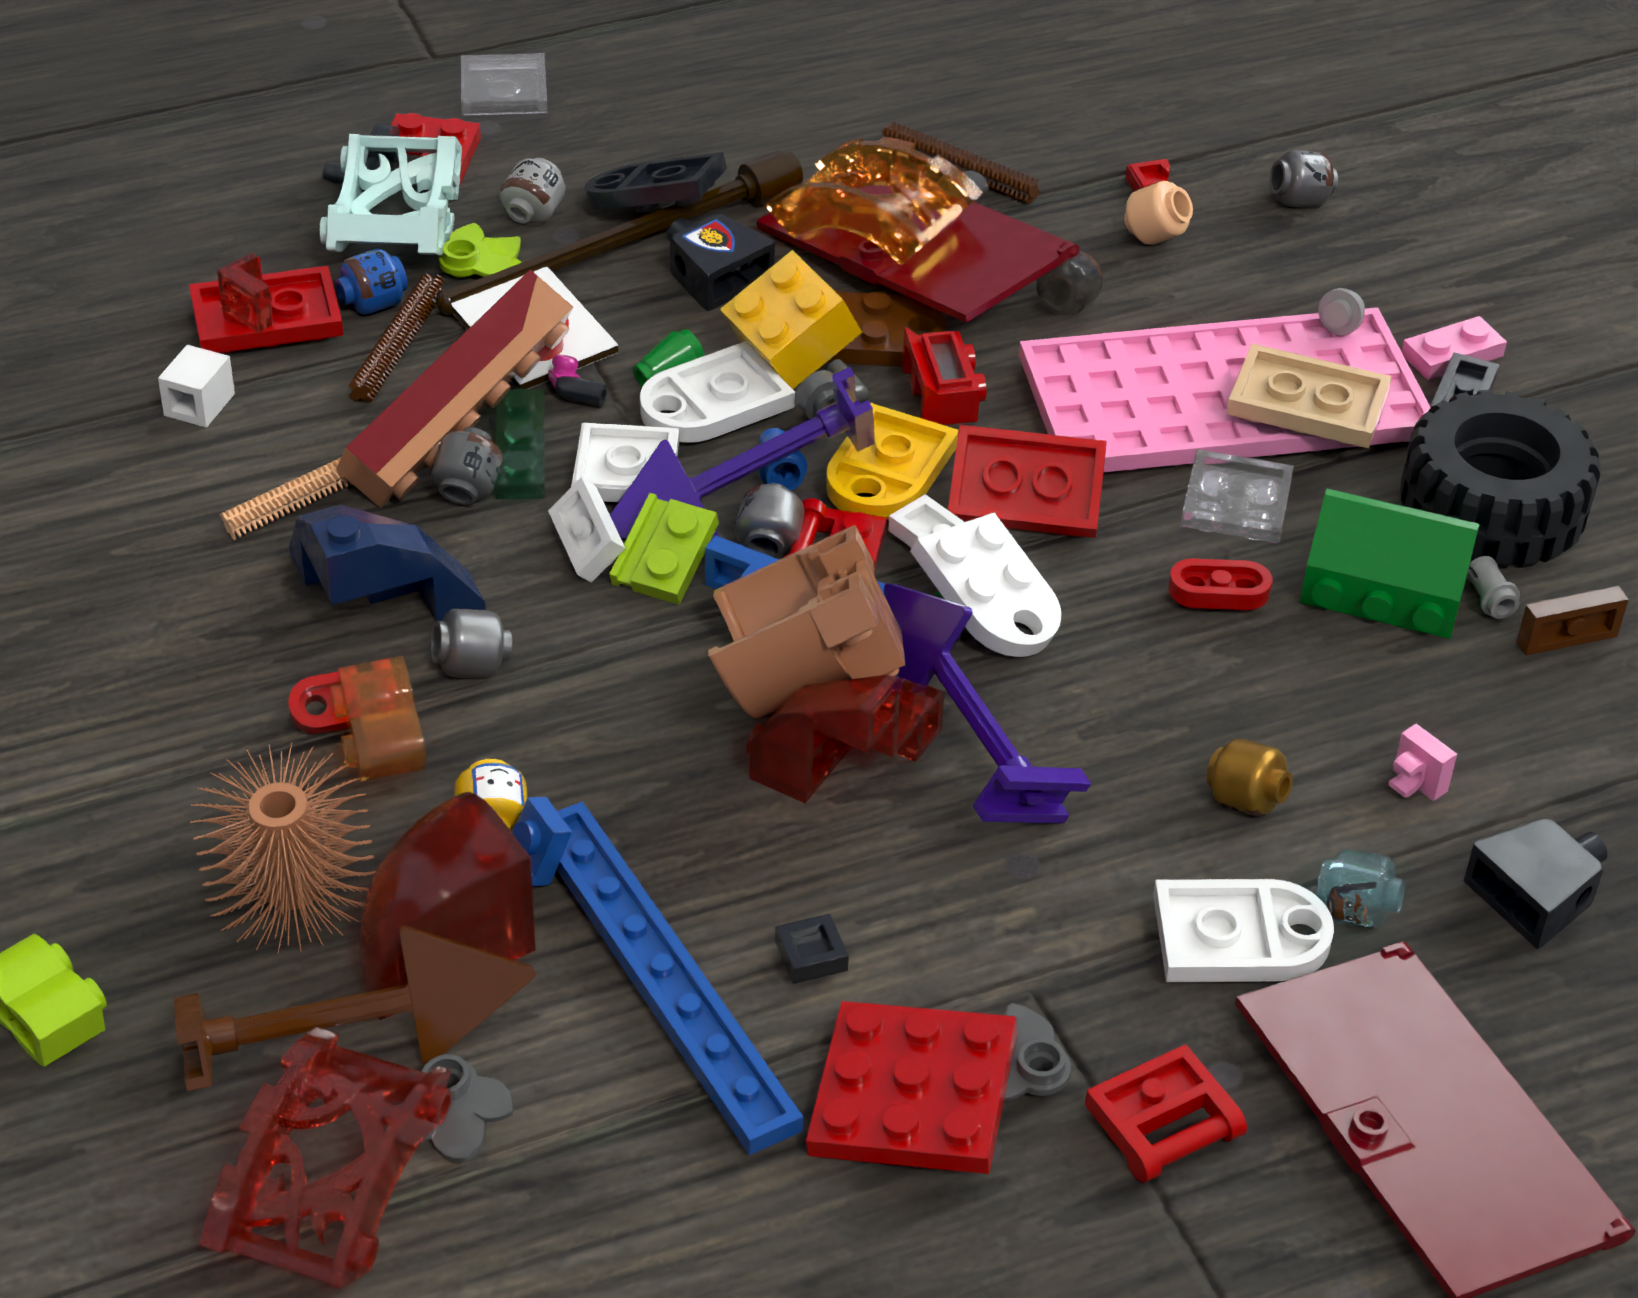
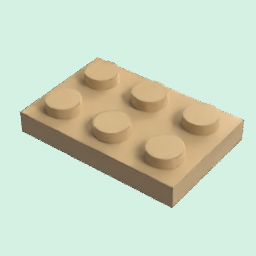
M1251 343L1229 397L1226 414L1244 418L1250 422H1261L1290 429L1296 433L1315 435L1339 441L1342 444L1356 445L1369 449L1389 392L1392 376Z

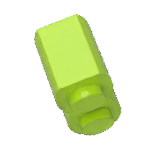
M32 934L0 953V1024L11 1031L21 1047L39 1065L47 1066L105 1031L102 1010L107 1007V1002L104 994L94 980L91 978L83 980L73 972L72 963L59 944L53 943L49 945L37 934Z

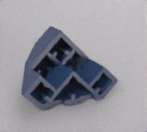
M344 505L307 513L296 518L289 545L290 555L305 586L321 581L332 605L367 596L370 604L420 591L436 621H442L445 614L451 609H486L485 600L469 571L416 525Z

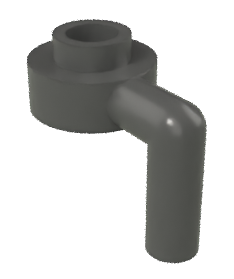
M842 360L832 361L827 371H817L809 375L800 384L796 392V404L809 419L816 417L817 411L834 403L832 375L848 368ZM854 374L856 401L862 403L867 400L869 390Z

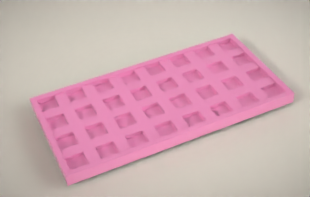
M1378 307L1365 309L1362 324L1357 330L1348 335L1331 333L1323 326L1319 313L1028 340L1020 341L1019 359L1047 433L1050 435L1107 441L1104 472L1360 447L1342 444L1339 441L1315 435L1296 433L1290 429L1261 422H1250L1244 418L1226 414L1229 397L1251 343L1392 376L1389 392L1370 445L1410 442L1411 433L1414 431L1416 422L1431 408Z

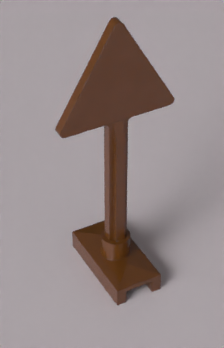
M404 925L399 929V936L407 981L400 986L233 1019L232 1015L207 1019L198 993L174 997L176 1037L178 1045L183 1044L187 1091L212 1087V1056L239 1051V1045L406 1011L413 1013L420 1055L423 1064L426 1065L431 1059L446 1053L535 978L536 972L530 965Z

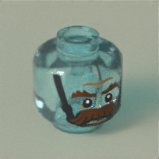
M1345 848L1338 852L1334 859L1327 858L1324 861L1317 887V897L1326 905L1332 919L1370 928H1377L1383 924L1390 911L1399 913L1405 894V880L1396 878L1395 864L1390 857L1351 848Z

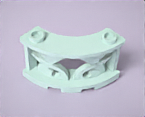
M349 134L348 146H343L341 150L342 173H345L342 190L337 202L334 205H328V217L321 218V244H326V249L330 252H342L349 243L418 245V253L421 255H442L444 241L449 240L455 221L454 213H450V208H448V202L453 199L458 200L462 145L455 136L428 138ZM368 152H396L399 168L391 172L388 159L384 155L379 154L380 167L376 170L367 169L365 163ZM406 152L433 153L417 158L409 163L407 162ZM416 183L417 192L412 188V185ZM400 190H402L406 203L414 210H417L403 215H377L369 212L370 209ZM423 190H429L426 193H420Z

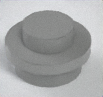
M1337 288L1322 297L1318 308L1319 318L1323 326L1331 333L1348 335L1357 330L1362 324L1365 306L1357 293L1348 289Z

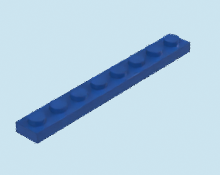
M583 801L558 810L557 812L572 830V834L558 865L557 872L749 1155L803 1132V1115Z

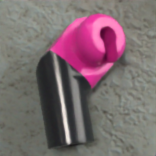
M561 354L554 356L552 359L553 367L551 370H548V378L559 396L565 400L603 407L607 395V385L581 379L576 374L578 361L575 357Z

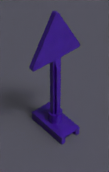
M848 367L832 375L834 403L817 411L816 417L693 478H689L686 475L669 441L662 440L610 514L621 540L626 541L649 493L656 494L657 499L669 502L670 499L704 508L701 503L703 497L825 436L830 439L845 431L857 452L875 444L873 407L869 400L861 404L859 401H856L855 377L851 368ZM715 531L713 537L715 535L719 537V534Z
M885 584V598L902 630L905 665L899 668L898 678L903 703L916 704L935 674L998 766L972 805L983 822L1065 823L1070 816L1062 805L1070 791L1086 792L1092 783L1081 768L1033 767L1027 757L1020 756L950 655V649L973 614L972 608L897 584Z

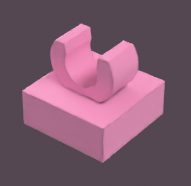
M1415 724L1401 734L1396 759L1393 763V771L1398 775L1389 781V786L1404 798L1411 796L1419 790L1429 799L1435 801L1448 792L1457 753L1418 724Z

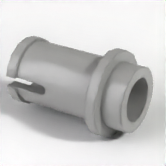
M1482 556L1471 561L1470 566L1478 577H1476L1472 569H1468L1467 579L1480 595V607L1484 613L1497 619L1507 618L1514 614L1520 604V591L1516 585L1506 581L1492 557Z

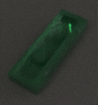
M509 390L506 396L496 405L495 444L499 447L503 460L495 483V500L545 499L544 390Z

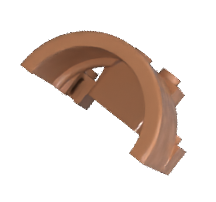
M856 525L714 591L713 597L725 619L734 642L721 648L714 647L709 649L708 656L732 697L742 710L754 719L765 717L850 677L855 687L867 682L871 685L884 683L893 678L899 672V668L905 665L902 630L874 576L873 559Z

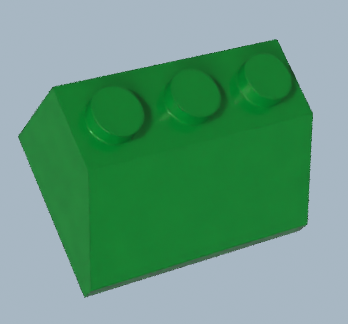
M1327 488L1306 566L1300 603L1451 639L1479 524Z

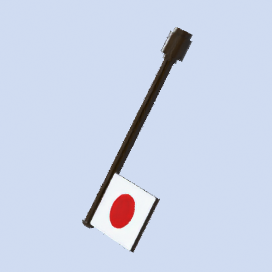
M776 151L739 166L738 176H736L735 181L707 191L701 197L702 200L688 206H676V204H673L447 292L441 289L436 294L437 307L446 316L454 314L466 330H468L531 269L573 306L565 322L570 329L563 338L564 346L560 354L575 357L578 361L577 369L618 353V344L555 276L554 271L670 227L675 220L680 218L688 220L740 199L748 201L753 206H759L793 193L796 186L801 185L803 182L801 164L792 152L783 153L781 151ZM552 359L539 361L526 377L521 379L516 374L510 381L520 392L550 381L548 370H551L553 367Z

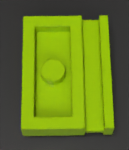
M649 493L624 543L625 549L618 555L609 573L612 585L618 587L620 584L632 587L634 592L680 605L704 556L705 547L711 541L719 524L717 512L670 499L669 502L657 499L656 494Z

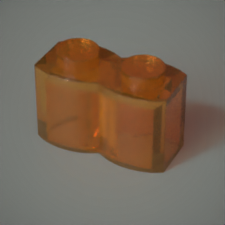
M398 656L338 668V684L329 686L334 715L336 718L345 716L350 734L341 736L345 764H349L346 766L347 769L357 767L360 782L425 769L427 756L404 657Z

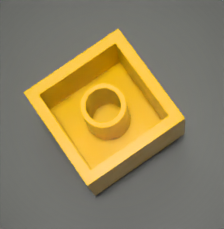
M793 250L720 309L741 342L746 341L792 389L797 387L809 375L814 373L862 333L844 300Z

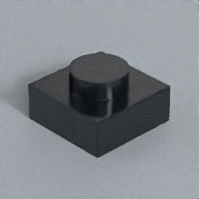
M831 914L775 926V943L793 984L848 971L849 955Z

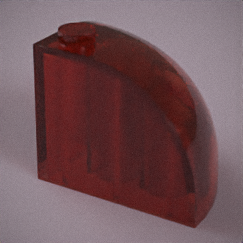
M463 792L427 812L398 838L378 867L364 901L360 924V960L366 992L400 986L406 983L407 976L399 936V929L404 925L512 960L536 951L531 857L496 811L478 795L472 792ZM391 1015L381 1016V1017H378V1018H379V1020H382V1019H384V1018H386V1017H389V1016H391Z

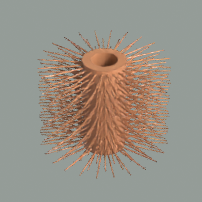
M292 743L286 769L284 766L283 782L282 751L280 782L276 783L269 744L273 783L271 784L260 754L263 777L248 752L265 785L261 786L252 770L260 788L242 766L241 768L249 779L227 759L256 788L257 791L255 793L244 782L250 790L248 792L231 775L229 776L238 785L222 774L220 775L225 779L213 774L242 790L251 797L250 800L245 794L244 796L247 799L240 798L234 791L232 792L237 797L231 794H224L215 788L213 789L216 791L208 788H198L223 795L244 806H227L226 804L206 805L202 803L191 805L212 807L234 814L204 820L198 819L190 822H211L227 826L193 838V840L204 837L226 840L208 851L204 850L196 853V855L208 853L228 855L221 862L213 866L200 868L199 870L206 871L212 868H220L232 871L217 881L206 882L202 885L213 886L216 883L238 884L218 897L205 900L213 901L219 898L223 899L224 897L247 894L233 906L210 916L223 913L225 915L231 909L234 910L238 906H240L238 908L240 909L242 905L259 899L243 916L222 929L227 928L228 930L236 922L238 924L246 915L248 917L254 911L253 917L260 906H262L261 915L264 904L268 902L269 905L262 915L237 942L249 931L244 938L246 939L259 922L253 933L254 935L268 912L263 926L264 929L270 911L274 906V916L256 950L272 924L265 945L267 944L280 910L275 938L281 912L284 915L278 953L284 925L286 931L287 911L288 946L290 910H294L300 952H302L296 909L300 910L310 942L312 941L307 929V918L322 946H324L307 914L305 906L309 909L320 931L321 929L308 905L311 906L331 933L332 931L320 915L343 936L312 902L315 900L327 916L328 914L319 902L340 921L341 919L332 910L345 919L347 918L342 914L354 919L329 905L323 895L328 896L332 901L334 900L331 897H334L345 904L340 900L342 899L355 907L357 906L352 903L360 906L371 905L343 898L325 888H347L353 892L355 891L352 889L358 891L376 889L355 887L334 880L376 873V871L354 872L341 868L359 860L364 861L363 859L369 860L374 858L373 855L353 857L342 854L354 846L372 843L371 840L354 842L341 839L354 830L370 827V825L350 826L339 823L353 814L368 812V810H333L352 798L366 794L324 800L337 789L358 779L349 780L346 783L344 781L341 785L337 784L333 788L313 794L323 782L346 767L341 766L337 770L334 769L326 778L323 777L318 783H316L317 778L314 785L308 788V783L306 790L302 791L310 777L333 755L332 753L322 764L320 762L311 773L312 767L302 783L306 772L305 769L299 787L295 786L296 779L310 755L312 747L299 769L304 755L303 752L291 782L295 759L293 760L289 783H285ZM333 801V802H329V803H325V804L319 805V804L322 803V802ZM329 805L320 809H316L321 806ZM234 816L240 817V818L221 819V818H228V817H234ZM318 894L322 896L325 902L318 897Z

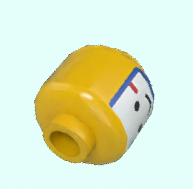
M484 759L475 762L460 774L455 782L454 797L456 823L461 832L482 843L505 842L511 838L513 828L518 822L527 800L526 781L520 771L502 760Z

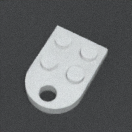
M745 341L664 370L651 377L643 385L640 392V415L645 426L678 428L679 442H700L795 408L796 392ZM663 410H672V411H675V412H674V413H661L660 411H663Z
M995 513L916 539L910 552L945 600L972 608L973 614L965 627L981 644L1000 654L1014 657L1037 654L1049 644L1061 623L1059 601L1053 590ZM1014 622L1025 624L1032 630L1034 635L1023 633L1016 627Z
M1276 879L1155 880L1153 898L1166 982L1288 981L1315 972L1324 964L1329 955L1334 934L1332 916L1326 905L1315 894L1304 887ZM1304 924L1313 928L1317 933L1302 935L1293 931L1290 926Z

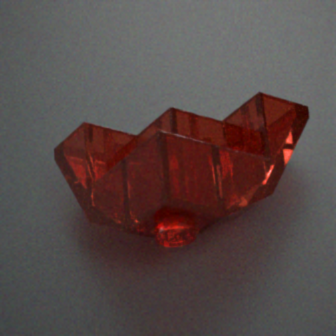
M888 674L804 685L764 725L758 724L751 732L746 745V752L750 755L749 779L806 804L852 747L864 752H868L872 748L890 757H893L896 753L916 762L942 730L945 691Z

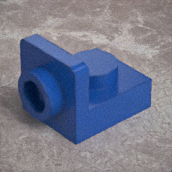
M527 797L518 822L513 828L510 841L484 843L479 856L504 888L550 885L571 837L572 830L547 797Z

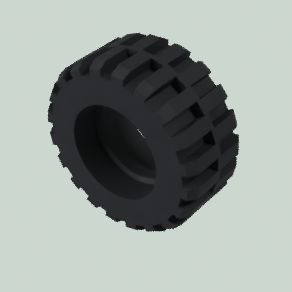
M1479 390L1472 396L1465 392L1454 395L1449 399V403L1443 400L1434 405L1416 422L1414 431L1411 433L1401 479L1400 500L1403 506L1478 523L1479 528L1471 561L1482 556H1489L1495 560L1498 568H1507L1510 564H1518L1520 568L1534 566L1538 563L1539 559L1547 562L1558 557L1562 552L1567 551L1579 541L1580 534L1585 531L1601 474V463L1598 460L1599 453L1593 440L1589 439L1587 431L1579 422H1571L1568 413L1560 408L1554 410L1547 407L1546 401L1533 397L1532 400L1519 397L1520 393L1506 391L1503 395L1493 394L1492 390Z

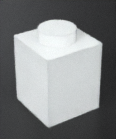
M186 345L158 377L164 416L206 428L235 394L230 356L191 345Z

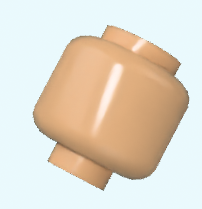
M1169 181L1154 183L1133 192L1129 196L1124 215L1125 225L1128 231L1142 243L1147 245L1159 244L1178 237L1186 231L1193 213L1192 202L1187 192Z

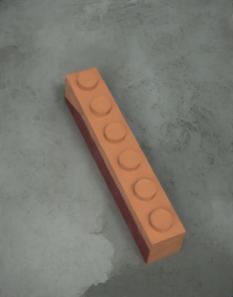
M530 269L345 448L336 470L380 508L393 496L402 500L418 482L419 477L416 473L425 464L432 469L443 437L451 432L463 431L468 427L474 428L481 418L478 412L486 404L494 408L509 392L511 386L508 382L516 374L521 379L526 377L539 362L541 357L537 353L545 345L552 350L560 343L570 329L565 322L573 306Z

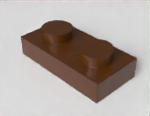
M1620 586L1526 604L1516 642L1527 656L1618 637L1629 599Z

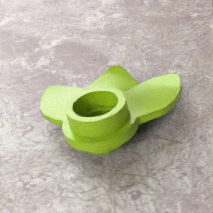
M471 223L451 233L449 240L443 245V254L439 255V266L445 273L456 278H467L473 274L486 277L522 263L516 259L520 252L521 239L518 236L484 237L480 226L476 223Z

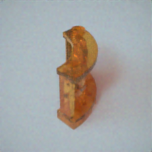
M882 137L878 141H863L862 138H857L831 150L815 163L820 170L804 184L788 188L777 194L766 203V208L793 238L816 228L844 229L875 243L898 264L902 265L980 197L983 192L956 166L939 155L932 159L916 151V144L889 137ZM873 185L890 186L893 194L870 195L859 190V188ZM932 210H937L942 215L937 221L931 212ZM913 212L927 226L928 229L924 232L914 225Z

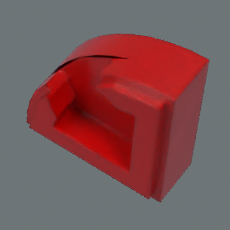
M1167 159L1130 164L1126 167L1125 178L1135 192L1160 181H1169L1170 164Z

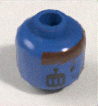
M374 249L347 258L341 264L340 278L335 279V289L340 302L344 306L349 304L355 312L362 316L399 304L403 291L407 290L408 287L406 272L399 258L395 255L390 256L382 249Z

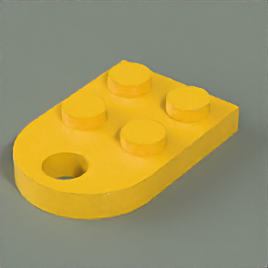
M870 403L873 407L875 444L857 452L847 436L828 463L826 491L831 502L840 510L887 517V520H889L891 514L928 492L956 450L959 430ZM859 493H870V494H873V495H875V496H873V497H861V496H858V495H856V494H859Z

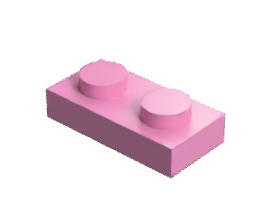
M1478 316L1404 339L1401 352L1404 358L1424 378L1431 380L1444 375L1454 352L1491 361L1504 356L1507 341Z

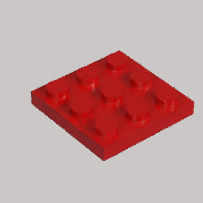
M841 1001L806 1138L808 1156L990 1174L1018 1033L1016 1016Z

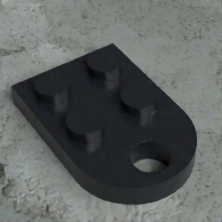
M724 152L641 162L606 171L593 177L585 184L589 205L595 209H617L634 206L635 211L642 212L654 209L660 203L675 201L676 206L695 204L702 200L701 197L709 188L715 185L716 180L726 171L727 165Z

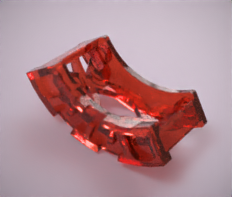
M317 1027L299 1039L282 1057L281 1064L282 1068L285 1069V1073L276 1087L264 1083L251 1104L240 1126L242 1133L248 1134L249 1137L243 1150H240L236 1167L226 1163L223 1165L206 1216L199 1246L221 1253L230 1250L329 1282V1286L342 1290L371 1270L379 1248V1239L375 1235L391 1193L419 1144L437 1125H441L445 1121L452 1103V1090L447 1088L450 1069L437 1066L429 1073H425L337 1046L338 1033ZM317 1098L324 1101V1105L320 1107L309 1108ZM397 1102L402 1105H392L391 1103ZM347 1111H350L361 1130L365 1153L338 1171L307 1184L306 1169L301 1152L297 1145L288 1137L291 1130L320 1127L335 1121ZM383 1125H384V1126H388V1128H387V1130L385 1131V1133H384ZM285 1163L291 1166L290 1190L285 1191L286 1182L283 1173L278 1178H268L274 1165ZM358 1189L353 1201L349 1194ZM311 1214L315 1234L323 1245H325L324 1230L329 1223L341 1221L345 1225L334 1259L299 1248L302 1217ZM285 1223L286 1243L252 1233L251 1229L252 1227Z

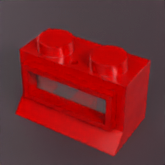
M904 327L902 370L904 374L911 373L912 395H922L920 418L941 425L978 422L979 402L986 401L987 389L984 374H974L976 357L973 345L964 344L959 331L917 335Z

